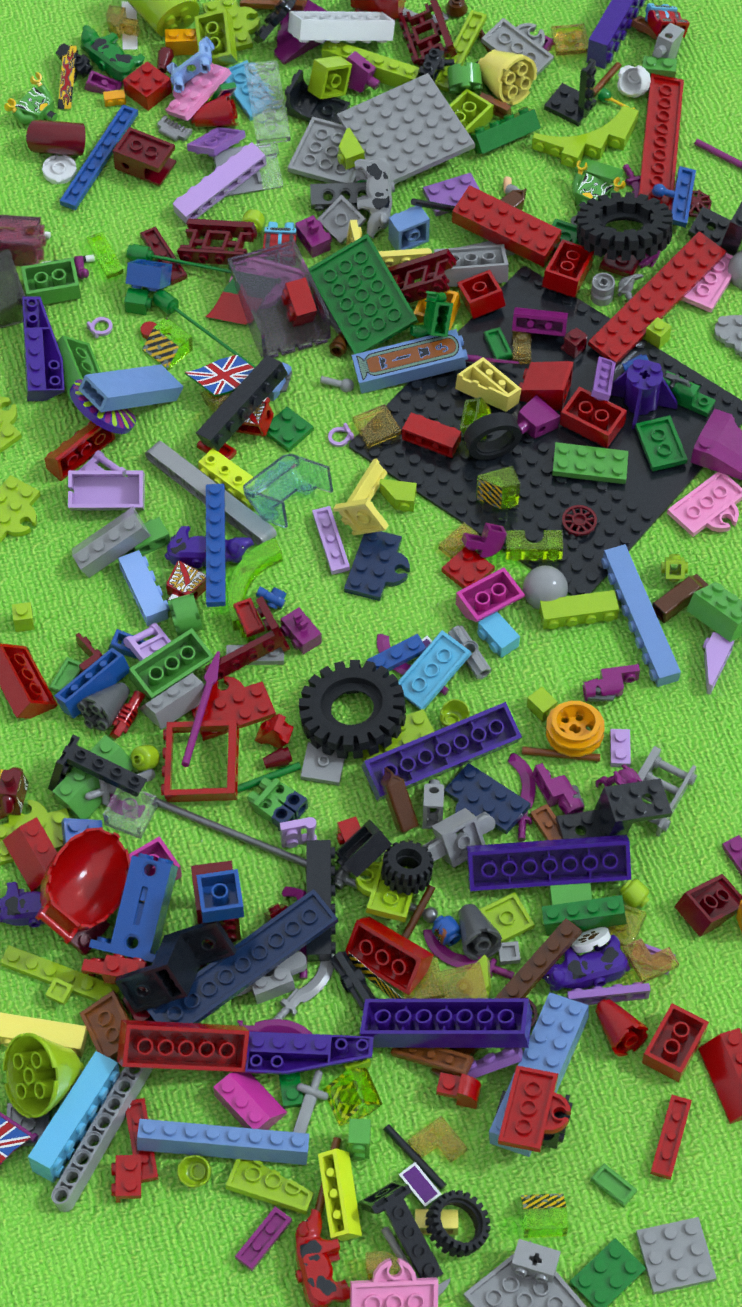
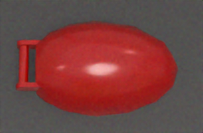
M103 827L88 828L70 838L51 860L41 881L40 901L42 907L35 918L38 921H43L64 939L63 942L66 944L73 939L77 932L88 930L106 921L121 903L130 866L128 848L125 849L121 844L118 833H110L103 830Z

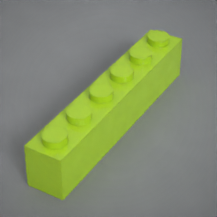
M327 40L322 48V58L341 56L347 60V57L354 51L358 52L375 66L374 78L378 79L380 83L395 88L420 77L418 75L419 67L342 42L333 43Z

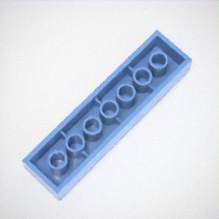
M549 992L530 1036L529 1048H525L522 1054V1061L518 1063V1066L558 1073L555 1093L559 1089L589 1018V1005ZM513 1075L489 1130L490 1144L530 1157L532 1151L498 1144L514 1078Z

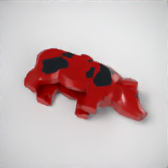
M311 1209L310 1216L298 1225L295 1232L296 1262L298 1266L295 1274L297 1282L302 1283L304 1295L309 1306L328 1307L333 1301L345 1302L349 1300L350 1287H348L346 1280L335 1282L332 1279L333 1268L331 1263L340 1260V1245L338 1238L325 1240L320 1237L322 1230L321 1214L315 1209Z

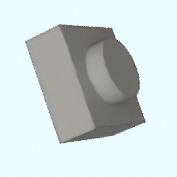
M518 941L501 943V948L498 950L500 965L520 963Z

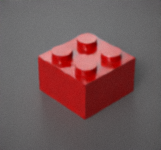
M148 61L123 79L125 94L147 111L172 93L171 78Z
M490 270L457 282L460 297L473 319L506 306L502 289Z
M306 277L285 283L281 301L283 306L286 305L288 312H286L288 321L292 322L293 327L313 322L317 308Z

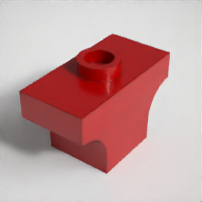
M279 713L271 719L265 720L260 725L255 741L260 744H270L279 749L288 744L294 727L286 723V717Z

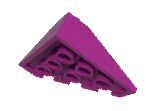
M308 0L303 11L326 10ZM289 12L280 22L281 29L278 31V43L274 50V55L283 65L322 44L315 42V40L303 43L293 37L288 32Z
M714 409L696 441L690 462L742 480V430L738 428L732 414Z

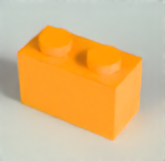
M196 28L165 29V45L173 50L174 56L194 55L198 52Z

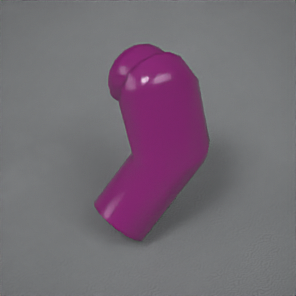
M75 256L77 277L80 279L87 278L89 270L84 268L83 256Z

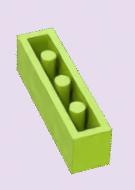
M615 590L559 597L553 601H540L539 613L543 629H556L563 626L573 627L578 624L613 621L618 619L619 607Z

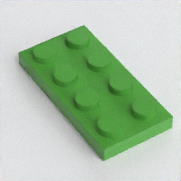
M555 442L552 476L626 484L628 451Z

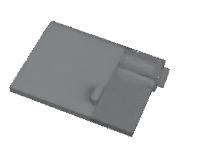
M274 141L255 144L265 154L267 165L225 197L282 188L283 182L277 154H279L278 144H274ZM244 146L229 148L220 152L219 155L213 156L215 168L226 163L231 156H235Z

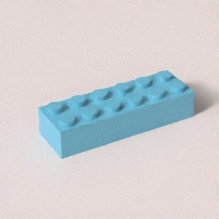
M97 1051L94 1053L28 1155L31 1169L34 1173L53 1183L62 1176L66 1169V1163L73 1157L78 1144L84 1138L120 1076L118 1062Z

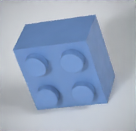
M410 207L389 217L388 240L395 250L412 249L429 242L430 219L422 207Z

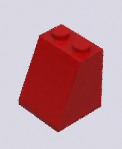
M531 362L529 368H525L523 374L524 382H520L519 385L521 388L520 401L528 403L537 395L553 410L562 411L572 383L574 362Z

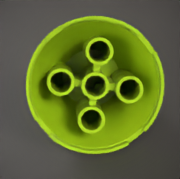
M33 1033L19 1034L9 1043L3 1059V1071H6L7 1083L4 1084L7 1096L13 1107L22 1116L27 1118L42 1117L68 1095L85 1069V1066L80 1062L72 1048H66Z

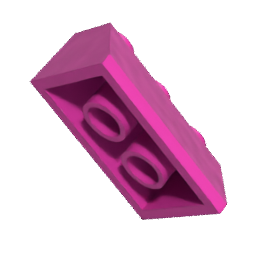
M504 567L456 592V606L465 618L478 622L525 597V594Z
M229 1073L213 1087L214 1096L244 1128L268 1130L287 1114V1111L251 1073Z

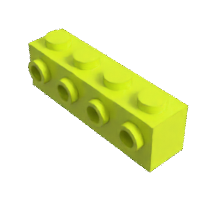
M214 448L198 461V468L202 473L215 483L224 484L227 492L253 512L269 498L267 486Z
M332 1149L318 1154L330 1238L347 1241L362 1236L349 1152Z

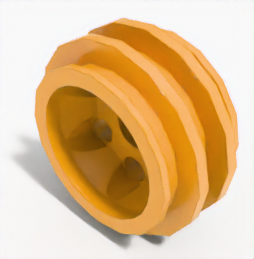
M582 701L561 703L553 708L547 717L546 738L551 747L558 753L566 756L582 757L591 754L600 747L604 738V719L601 713L588 703Z

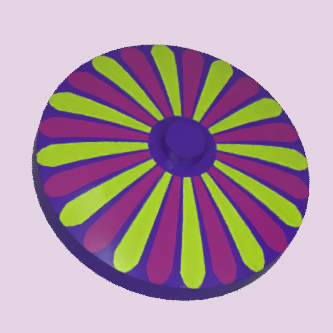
M78 379L70 388V397L78 410L90 421L107 431L117 434H127L133 429L136 424V418L131 408L100 412L78 390L83 379Z

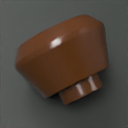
M449 0L445 10L451 17L459 18L467 13L468 6L465 0Z

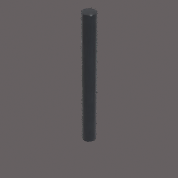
M415 198L411 200V205L451 213L455 207Z
M390 1124L383 1129L408 1157L417 1163L440 1190L447 1186Z

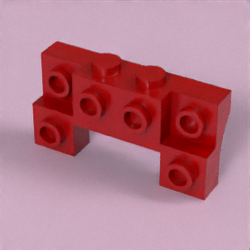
M113 954V956L106 955L105 959H84L81 971L83 974H89V976L94 978L95 974L102 975L105 983L117 985L115 983L117 976L147 967V963L141 958L134 957L133 959H128L120 954Z

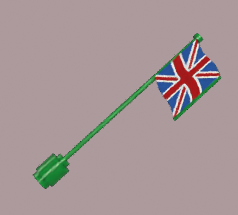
M159 290L154 294L153 301L157 307L167 314L179 313L234 354V356L217 360L199 369L185 372V375L213 396H221L233 392L256 366L179 310L178 299L165 290Z

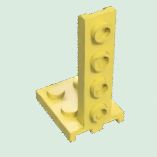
M350 220L346 246L362 237V229L358 227L357 220ZM430 248L378 251L387 267L432 254Z
M378 459L372 460L347 502L336 504L333 508L334 512L338 511L342 516L341 521L351 527L353 536L386 531L389 526L371 502L372 497L380 486V479H384L387 475V471L379 464Z

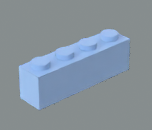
M138 550L119 557V568L147 627L153 623L167 620L170 608L167 600L163 601L161 597L163 593L160 586H156L154 582L156 578L153 571H149L147 568L149 564L146 556L142 557Z

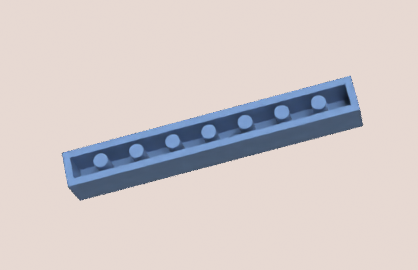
M626 544L604 550L603 558H601L602 566L608 571L609 583L614 585L616 599L620 600L622 613L629 620V629L631 633L634 632L636 646L638 649L641 648L643 653L642 659L644 664L648 665L650 669L649 675L651 680L655 681L657 687L679 681L681 671Z
M139 1119L137 1150L307 1165L309 1134Z

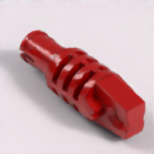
M135 690L129 702L122 706L112 725L114 728L109 736L115 740L120 737L122 732L127 733L138 715V708L143 699H145V695L142 692Z

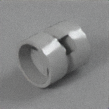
M598 273L593 277L590 297L594 304L606 306L612 302L615 288L613 276L608 273Z

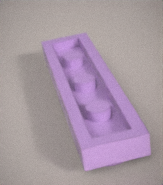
M331 507L312 510L331 574L350 571L349 562Z

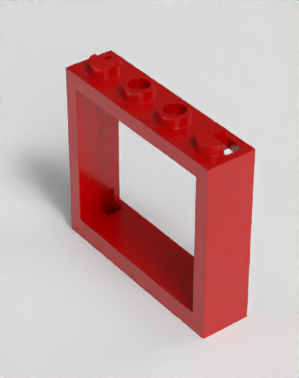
M237 720L202 721L199 732L229 731L227 788L172 789L174 733H191L194 721L167 722V727L163 730V739L166 741V747H163L162 750L163 759H165V765L162 766V777H165L164 784H161V794L164 795L166 801L237 800L239 725Z

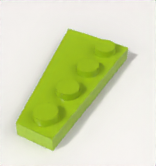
M236 1159L226 1183L227 1190L307 1215L314 1194L295 1181L284 1178L275 1169L271 1170L264 1166L263 1162L256 1160Z

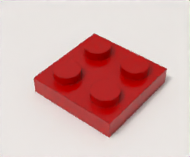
M466 547L442 567V573L463 589L495 571L494 565L485 558L480 557L476 551L469 550Z

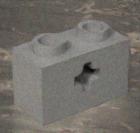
M519 1239L512 1260L511 1270L519 1276L529 1275L535 1277L537 1281L542 1283L553 1282L561 1251ZM534 1260L538 1261L536 1266L532 1265Z

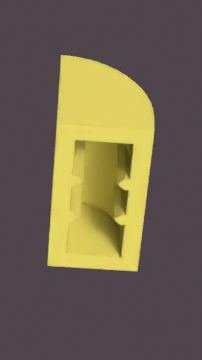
M415 1209V1221L422 1234L432 1235V1233L427 1234L426 1229L429 1226L425 1225L426 1213L429 1210ZM442 1209L441 1221L448 1235H458V1209Z

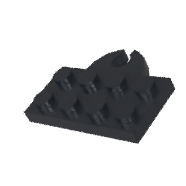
M280 0L274 7L276 11L270 13L264 20L266 23L259 26L254 32L256 36L253 40L257 44L264 41L271 31L284 19L296 3V0Z

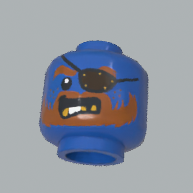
M439 916L434 920L432 934L440 944L452 946L461 939L460 925L452 916Z

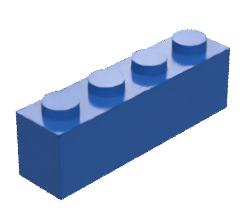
M111 648L54 696L62 711L74 719L81 714L77 704L83 698L116 684L129 673L130 667L124 655Z

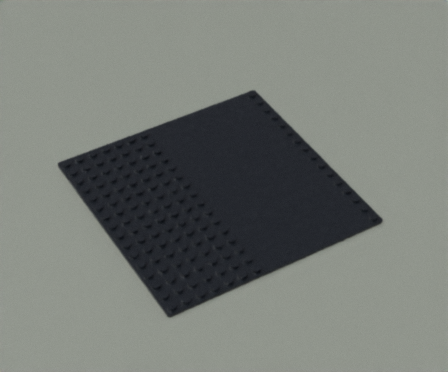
M522 266L501 288L506 306L480 317L471 318L458 332V336L462 335L464 342L462 349H466L467 354L493 358L483 332L500 327L513 353V358L508 360L518 361L519 364L490 363L518 386L520 382H524L523 374L525 368L528 369L531 362H574L572 383L563 406L564 408L579 386L592 392L598 357L603 356L588 346V341L610 318L576 297L567 296L542 287L543 276L526 266ZM515 307L568 313L566 334L576 327L587 334L586 349L574 359L561 349V346L564 345L565 336L512 331ZM642 339L615 366L613 381L624 373L623 363L640 354H646L649 361L661 365L663 377H665L666 371L677 374L692 383L700 385L699 393L716 400L708 417L678 404L677 409L658 405L655 411L652 410L646 415H639L637 423L671 416L688 458L687 464L652 472L636 429H632L634 413L628 410V407L624 404V398L610 395L609 402L627 410L625 424L608 446V449L628 451L626 484L552 476L555 442L605 448L560 425V421L557 429L537 438H533L525 432L522 434L519 444L512 451L501 457L490 460L475 459L470 455L464 440V433L467 428L479 418L498 412L509 413L517 421L519 411L527 403L519 399L517 405L505 412L455 389L457 374L475 363L465 361L466 368L410 381L349 443V448L369 462H372L373 459H378L379 464L387 471V474L396 480L417 483V494L480 536L482 535L485 523L503 526L507 533L501 548L503 551L530 569L544 565L557 568L567 580L568 594L574 596L592 593L608 576L607 569H604L601 563L604 550L626 544L628 551H630L704 468L690 461L696 441L714 409L732 414L738 428L741 427L742 400ZM554 410L561 415V411ZM410 413L422 415L427 419L438 421L441 424L455 427L461 431V442L452 458L402 440V428ZM507 430L492 432L483 437L479 442L495 440ZM479 479L503 488L501 509L477 499ZM574 505H584L591 508L597 516L595 530L588 536L575 537L571 533L568 534L562 524V516L566 509Z

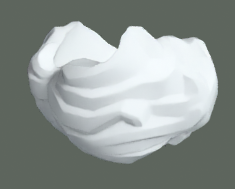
M626 65L620 69L617 88L622 95L638 98L648 91L651 78L645 68L639 65L636 67Z

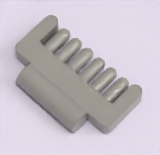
M164 116L157 123L159 133L174 141H178V139L185 141L192 134L191 128L181 127V124L174 123L167 116Z

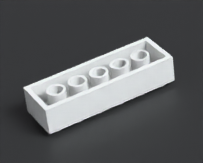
M289 11L288 32L303 43H308L309 40H315L318 43H324L325 40H330L333 43H340V41L355 43L356 41L386 43L387 41H393L395 21L383 12Z

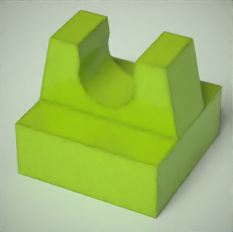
M55 977L45 996L64 1006L68 1002L74 987Z

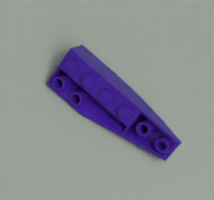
M22 297L27 401H47L65 391L63 359L41 297Z
M249 1031L245 1072L288 1075L370 1059L373 1057L374 1037Z

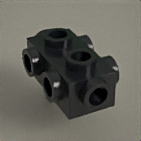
M65 43L61 44L56 51V55L61 61L63 47L68 46ZM78 50L76 51L74 83L77 75L85 78L93 70V66L89 64L90 60L84 54L82 56L79 55Z
M431 48L429 54L425 55L423 66H420L418 75L422 76L428 73L435 83L440 70H444V66L454 65V59H444V51Z

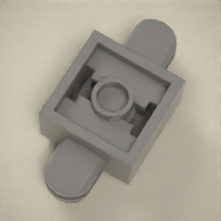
M464 808L431 826L435 839L424 844L422 847L428 848V852H431L434 861L442 857L454 868L467 861L466 846L486 845L483 835L495 828V820L486 812L475 816Z
M296 952L237 996L252 991L256 1003L260 1004L294 991L295 985L292 976L307 969L306 956L302 952Z

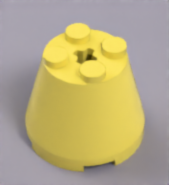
M494 49L478 61L483 83L500 101L516 105L530 94L528 90L533 80H536L537 68L535 62L529 57Z

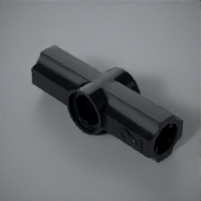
M346 951L336 953L330 959V962L340 976L343 988L348 994L352 995L362 1011L365 999L376 998L367 986L362 971L355 967Z

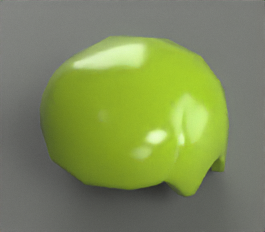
M459 699L447 701L440 711L441 724L447 727L468 718L470 709L465 702Z
M190 1155L184 1157L178 1164L177 1175L183 1184L196 1188L205 1185L209 1181L212 1168L209 1161L204 1157Z

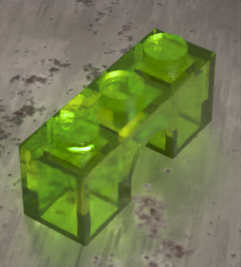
M506 530V560L536 561L539 559H549L554 561L562 559V530H544L543 539L538 543L529 542L525 538V530Z

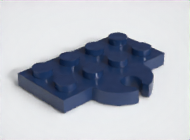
M382 531L364 534L347 578L344 592L380 601L385 586H397L405 582L408 574L395 572L400 568L410 572L408 559L398 552L402 536Z
M470 763L444 789V794L458 802L455 813L464 808L475 816L486 812L494 818L495 827L506 835L531 808V803Z

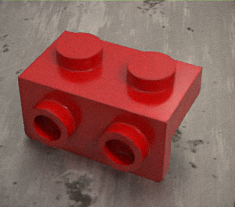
M116 1155V1163L111 1164L112 1176H115V1183H111V1196H115L116 1203H121V1199H142L141 1155Z

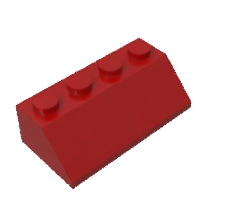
M90 421L87 426L78 430L74 436L64 441L56 450L47 454L44 458L46 469L58 480H64L68 476V471H75L92 458L96 451H101L115 440V433L107 431Z
M0 643V687L14 715L17 718L31 719L56 708L57 703L27 647Z
M370 916L356 920L345 949L347 955L350 952L376 976L407 995L411 994L427 974L434 954Z
M736 1028L717 1035L698 1048L730 1124L742 1120V1032L740 1028Z

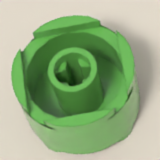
M466 62L467 66H461V63L448 67L449 93H462L465 89H469L472 92L482 91L480 65Z
M193 593L168 600L178 636L191 628L195 632L203 630Z

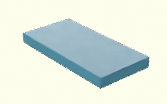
M247 60L229 67L232 74L223 84L235 82L237 88L232 97L250 121L280 108L278 101Z
M442 630L399 679V685L402 686L404 698L419 710L425 709L471 656V651Z

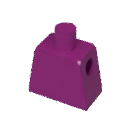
M354 51L347 57V61L352 64L347 88L358 92H363L368 87L376 90L380 81L373 77L376 70L375 66L358 52Z
M537 395L519 411L517 418L521 433L527 432L533 438L557 429L560 421V415Z

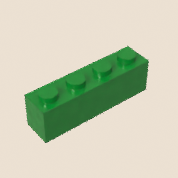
M523 107L518 109L516 114H507L500 121L498 119L493 120L486 127L480 126L475 128V132L469 134L475 143V153L484 154L540 129L535 109Z
M622 895L542 906L546 935H551L565 918L581 930L627 924Z

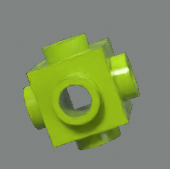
M669 554V557H665V562H661V573H664L665 579H669L671 582H679L680 579H685V574H688V562H685L684 557H680V554ZM671 564L678 565L676 569L670 568Z

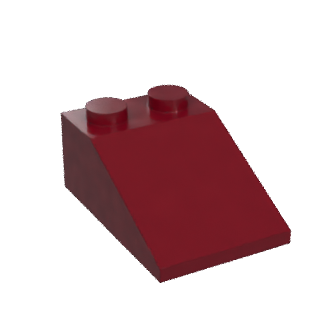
M721 874L685 892L674 907L701 937L713 931L737 913L742 895Z

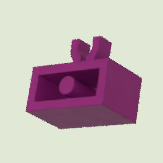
M314 215L295 223L296 235L312 258L331 250L332 238L328 232H325L321 221H317Z
M300 607L281 618L280 630L285 637L288 636L293 647L296 650L299 649L303 655L322 643L321 632Z

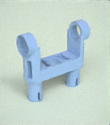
M208 37L200 40L199 51L180 66H177L174 62L166 66L171 75V82L176 93L184 91V84L200 72L204 74L208 73V71L210 72V64L212 63L211 51L215 47ZM194 65L196 69L194 71L187 70V66Z

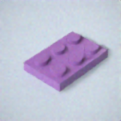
M216 127L187 144L188 151L195 152V154L217 156L223 150L229 149L230 146L238 144L240 140L246 138V134L243 130Z
M468 173L423 187V193L427 201L456 206L469 185L478 190L480 189L472 174ZM432 209L436 217L449 213Z

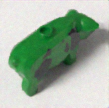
M89 25L82 27L81 49L87 52L90 59L101 71H105L114 79L123 82V79L134 72L137 67L143 65L145 57L142 54L137 56L125 54L116 42L118 36L115 33L111 32L109 35L99 37L98 33Z

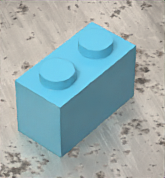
M498 612L478 622V636L489 644L491 651L495 654L497 653L501 658L519 647L520 636Z

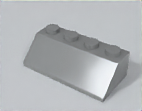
M504 244L448 248L457 260L456 265L451 269L445 270L444 273L450 280L447 284L449 287L458 286L457 282L487 270L492 272L498 284L508 282V260ZM434 249V253L444 249Z
M132 507L73 547L72 556L80 570L90 578L151 535L135 508Z

